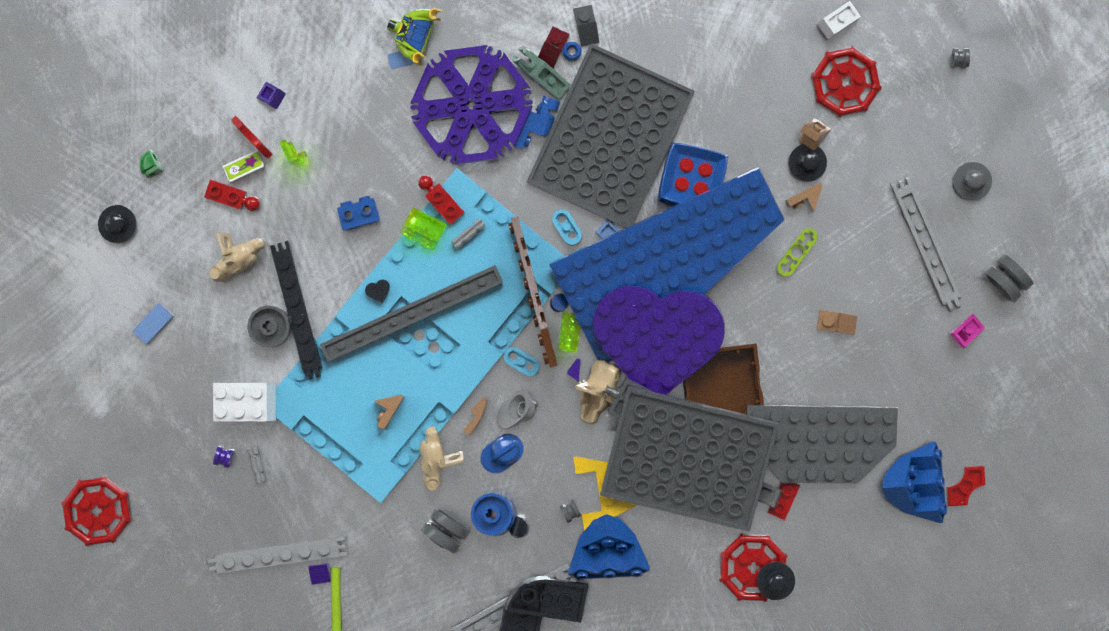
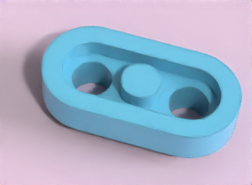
M563 209L557 210L552 216L555 228L567 244L575 245L579 243L582 233L570 213ZM560 216L565 217L564 223L558 221ZM570 232L576 234L574 239L569 238L568 234Z
M510 347L505 351V362L521 373L533 376L539 371L540 365L538 360L519 348ZM511 353L517 354L516 360L510 359ZM528 363H532L534 365V368L532 370H528L526 368V365Z

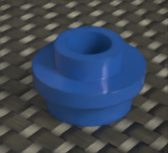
M576 42L566 43L562 50L563 56L569 61L577 60L582 52L580 45ZM570 48L575 49L576 53L574 55L568 53Z

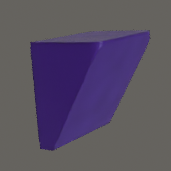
M265 82L256 98L277 109L286 93L274 85Z
M579 358L574 361L567 371V374L578 382L581 361Z
M328 563L308 566L312 585L331 582Z

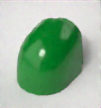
M152 149L142 154L139 159V168L142 175L149 178L163 171L162 165Z

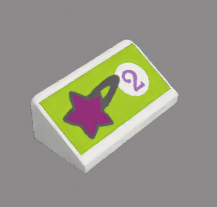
M258 150L223 165L229 182L233 183L265 168V165Z

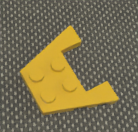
M573 457L576 474L596 472L601 511L582 514L584 531L593 520L608 514L615 517L637 506V504L600 496L608 462Z

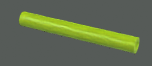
M331 567L332 631H341L340 567Z

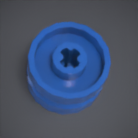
M494 493L484 494L479 497L471 510V520L475 528L482 534L490 536H501L509 532L513 527L516 517L515 507L512 502L505 496ZM492 512H497L495 519L491 517Z

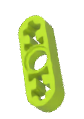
M811 228L804 229L777 264V272L781 276H790L817 241L815 230ZM811 232L813 234L811 236L813 241H807L805 246H808L806 250L803 245L797 242L800 240L802 243L805 240L804 233L808 234ZM794 247L802 249V256L800 258L792 256V249ZM788 255L791 260L797 263L794 265L792 262L789 265L790 272L786 271L783 273L781 271L783 269L781 264H787L789 259H786Z

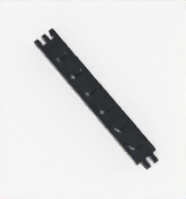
M289 240L285 241L286 249L283 248L281 242L277 243L279 251H276L274 244L270 245L303 373H307L309 380L314 379L312 371H315L316 377L319 378L321 377L320 369L323 366Z

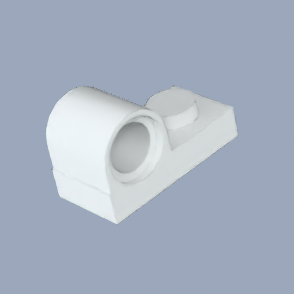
M849 1L823 18L817 25L825 37L830 39L861 16Z

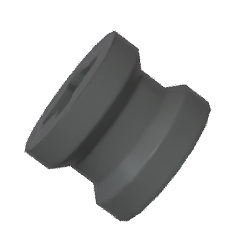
M953 48L952 66L958 67L963 65L964 67H969V48H964L963 50Z
M571 500L567 505L560 506L568 523L575 517H581L574 500Z

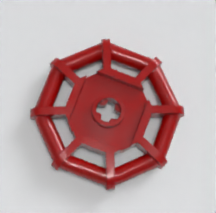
M854 46L831 52L826 51L824 53L825 56L815 71L811 73L817 98L816 102L821 103L836 113L838 117L868 111L869 105L879 90L882 89L876 67L877 62L855 49ZM849 56L848 62L837 64L834 60L835 58ZM853 57L864 63L866 66L864 68H860L859 66L854 64L852 62ZM830 62L833 68L827 76L822 75L824 69ZM868 69L872 84L866 83L864 72ZM842 77H843V78L849 77V78H850L851 85H850V86H849V85H846V86L844 87V86L842 85V84H843V81L841 80ZM820 79L826 80L828 92L823 94ZM865 88L871 89L864 101H862L859 96ZM829 95L840 101V105H836L826 97ZM856 100L858 105L844 107V102Z
M107 476L77 480L76 485L67 497L61 501L65 531H69L88 547L94 544L116 542V538L132 519L129 514L127 491L124 492L108 480ZM100 486V490L89 493L86 487ZM105 487L116 494L117 497L112 499L104 492ZM82 491L84 496L80 499L79 503H72L78 493ZM119 500L122 515H118L115 502ZM94 506L102 510L98 517H95V514L91 512ZM71 507L76 508L78 520L72 522ZM115 518L120 519V522L111 532L110 524ZM81 524L89 530L88 536L75 526ZM105 530L107 535L92 537L94 531Z
M739 534V537L720 553L721 572L719 581L733 593L738 601L767 602L768 598L764 597L761 593L744 592L747 587H757V574L765 564L774 561L786 564L788 556L772 541L770 535ZM746 543H762V544H761L760 549H759V548H748V546H747ZM743 545L744 550L737 557L731 555L737 548ZM767 545L777 557L771 559L764 552L765 546ZM729 559L734 561V573L728 574ZM752 562L759 566L755 573H751V570L748 569ZM736 577L743 584L741 590L730 580L731 578Z

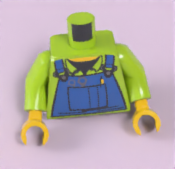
M437 8L410 11L407 15H403L401 22L390 19L387 25V30L396 33L394 40L397 42L396 47L401 54L419 66H422L419 60L421 58L426 59L423 53L435 24L434 20H441L436 15L438 12L442 13V10Z

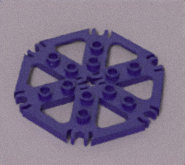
M482 45L446 50L444 52L447 58L442 53H439L441 61L436 63L431 59V63L435 66L434 68L430 66V63H427L410 102L411 104L418 103V105L410 106V109L418 110L417 115L411 116L413 120H419L413 122L438 157L441 154V159L445 160L446 155H451L450 163L459 165L497 160L499 158L496 152L501 157H504L502 148L507 147L512 151L511 145L508 144L509 142L516 147L533 108L531 105L533 101L525 100V96L532 94V91L528 89L523 91V89L530 88V86L504 52L503 56L501 50H498L496 55L491 54L492 46ZM469 55H477L479 57V63L470 84L466 82L454 66L455 58ZM500 66L506 67L515 79L516 86L509 90L488 92ZM436 75L441 79L453 97L425 100L423 93L429 79ZM470 100L477 103L473 106L472 110L465 106L470 103ZM517 109L519 117L512 132L509 134L503 132L490 114L491 112ZM454 118L446 139L441 143H438L426 128L428 121ZM473 126H475L488 143V150L482 153L465 154L463 152L464 146Z

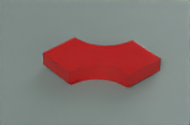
M236 115L231 119V122L266 159L273 155Z
M985 466L964 467V474L961 480L953 486L946 487L948 506L968 505L970 494L976 488L986 485Z

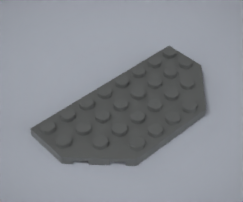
M746 405V415L779 422L767 468L782 483L857 484L896 447L897 407Z

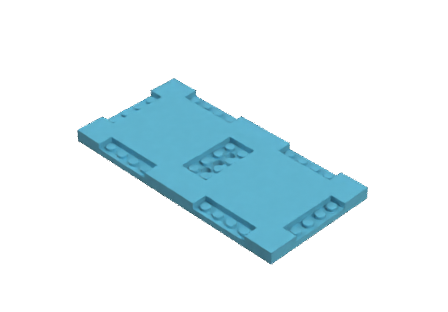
M458 168L453 171L442 187L465 213L450 225L429 202L317 338L316 343L323 366L320 369L321 377L317 378L315 371H312L314 379L309 380L308 374L303 373L299 360L290 373L276 387V418L303 438L380 503H382L421 455L419 452L420 443L425 440L426 429L434 426L437 432H440L536 314L534 308L530 309L528 297L531 296L530 290H525L523 278H526L525 271L521 272L518 260H522L520 252L516 253L513 242L517 241L516 236L511 234L508 223L512 222L511 218L516 216ZM481 219L485 224V228L477 231L473 238L467 243L464 242V245L459 249H456L452 244V240L459 237L470 225L473 226L476 220ZM519 219L540 301L543 306L559 286L549 264L564 257V255ZM496 265L503 281L502 284L413 323L406 329H400L327 362L320 344ZM382 279L389 282L390 290L383 303L366 294L365 288L369 283H377V281ZM422 330L425 337L422 341L415 340V331ZM431 342L439 344L440 349L437 353L429 351L428 347ZM397 395L405 396L385 430L378 427L379 422L376 420L381 411L386 412L387 409L374 401Z

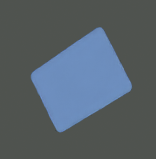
M401 52L388 54L391 69L413 64Z

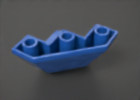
M931 442L900 457L885 473L882 489L887 500L904 513L943 523L944 516L947 515V505L945 502L942 450L938 448L937 443Z
M606 514L593 520L579 537L568 575L574 576L578 580L640 577L643 573L650 571V566L636 535L621 519Z

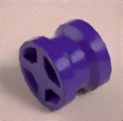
M218 446L213 465L220 464L224 468H229L233 450H223L222 447Z

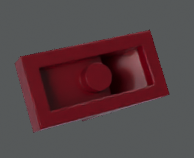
M552 26L546 41L542 45L538 58L554 69L570 34Z

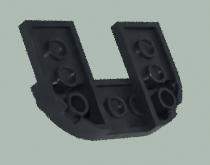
M536 576L524 580L507 597L499 631H540L542 617L581 623L588 584L553 579L549 576Z

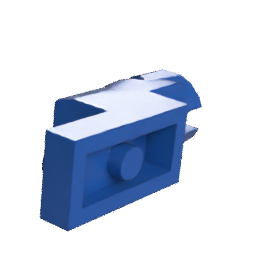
M546 96L542 97V100L535 109L537 112L531 111L516 144L517 149L523 150L524 146H529L531 136H528L529 133L544 138L550 132L555 117L549 111L556 112L560 104L559 101Z

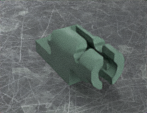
M525 46L520 47L518 50L529 58L530 64H527L515 55H513L512 61L554 97L560 99L571 84Z

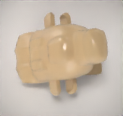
M217 233L216 236L223 257L210 269L209 276L216 282H226L231 279L233 274H241L248 266L256 262L257 254L265 247L264 241L261 238H256L234 246L229 233Z
M596 360L591 367L588 380L578 382L575 386L577 390L582 391L581 405L583 409L581 419L584 422L595 424L600 414L613 402V397L604 393V389H606L607 385L615 389L616 383L620 379L621 370L615 364H609L605 360Z
M430 426L426 429L425 440L420 443L419 450L421 454V470L424 472L423 484L425 488L434 491L441 485V469L463 463L464 454L461 451L444 456L436 427Z

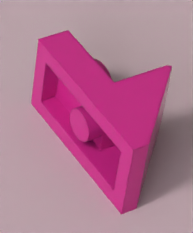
M971 314L958 327L953 329L950 334L964 349L985 327L974 314Z

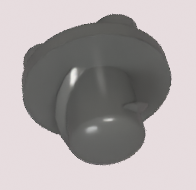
M965 163L955 172L953 178L954 188L964 199L970 201L981 199L991 189V173L981 163Z

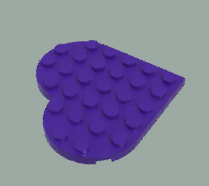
M625 285L611 290L601 299L594 313L593 330L599 345L630 380L653 392L667 395L715 356L723 343L725 321L717 304L700 292L679 290L661 299L648 288Z

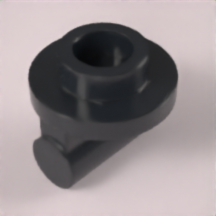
M515 517L513 527L509 531L510 535L515 538H522L527 534L528 525L523 518Z

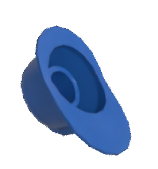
M513 434L499 436L482 450L480 457L483 468L491 473L505 471L522 457L524 451L522 441Z

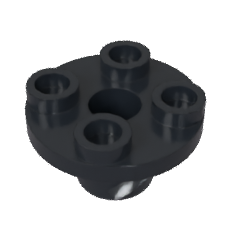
M801 144L789 156V170L794 177L801 181H815L826 170V155L819 146L812 150L806 145Z
M109 206L99 216V232L109 242H126L137 230L136 217L125 206Z
M780 561L769 562L757 574V587L764 597L770 600H781L789 596L793 591L795 576L791 568Z

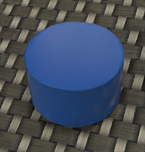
M556 294L550 301V307L555 312H562L568 306V301L564 294Z

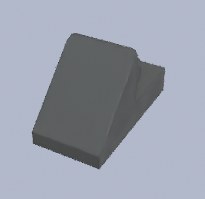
M592 5L573 8L581 47L590 45V43H600Z

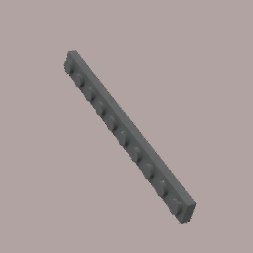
M496 265L328 340L320 344V347L327 362L332 361L503 283Z

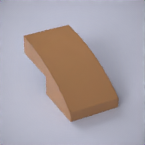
M485 397L471 410L476 417L463 429L468 435L474 430L482 417L487 401Z

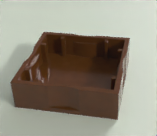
M757 343L720 348L715 356L683 381L685 400L742 414L746 413V405H764L759 378L760 366Z

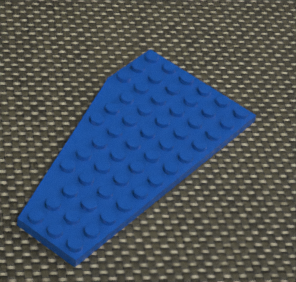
M760 167L559 258L551 262L549 266L597 360L609 362L612 359L599 345L593 330L595 310L601 299L608 292L620 286L629 285L648 288L661 299L679 290L696 291L705 294L776 229L785 218Z

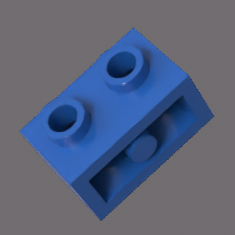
M370 196L361 197L359 202L353 204L351 201L340 203L341 207L337 208L343 231L381 221L374 198L370 199ZM367 207L371 209L369 213H365ZM348 212L352 213L350 218H346Z

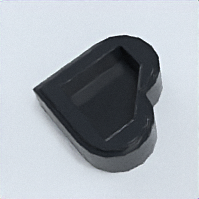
M384 279L377 281V283H369L365 288V292L369 297L383 303L390 290V284Z

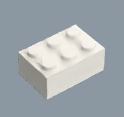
M213 383V421H276V383Z

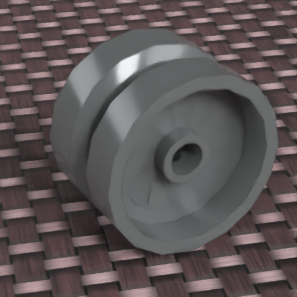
M1003 254L997 260L999 269L991 266L984 274L1004 297L1015 303L1021 297L1019 288L1027 291L1034 283L1021 266L1009 256Z
M270 305L259 307L253 311L247 325L251 339L256 344L268 348L278 347L285 343L291 335L292 329L288 314L281 308ZM269 323L274 325V328L271 330L267 329Z
M436 508L431 514V519L438 526L431 522H426L421 531L438 546L455 554L461 545L452 536L454 535L461 540H465L470 530L445 512Z

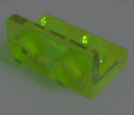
M286 139L279 142L291 166L295 165L298 167L306 163L305 159L308 158L306 151L297 154L292 142L288 143Z
M413 207L400 233L405 238L414 240L427 249L435 250L447 224Z
M563 312L558 350L577 352L580 324L574 313Z

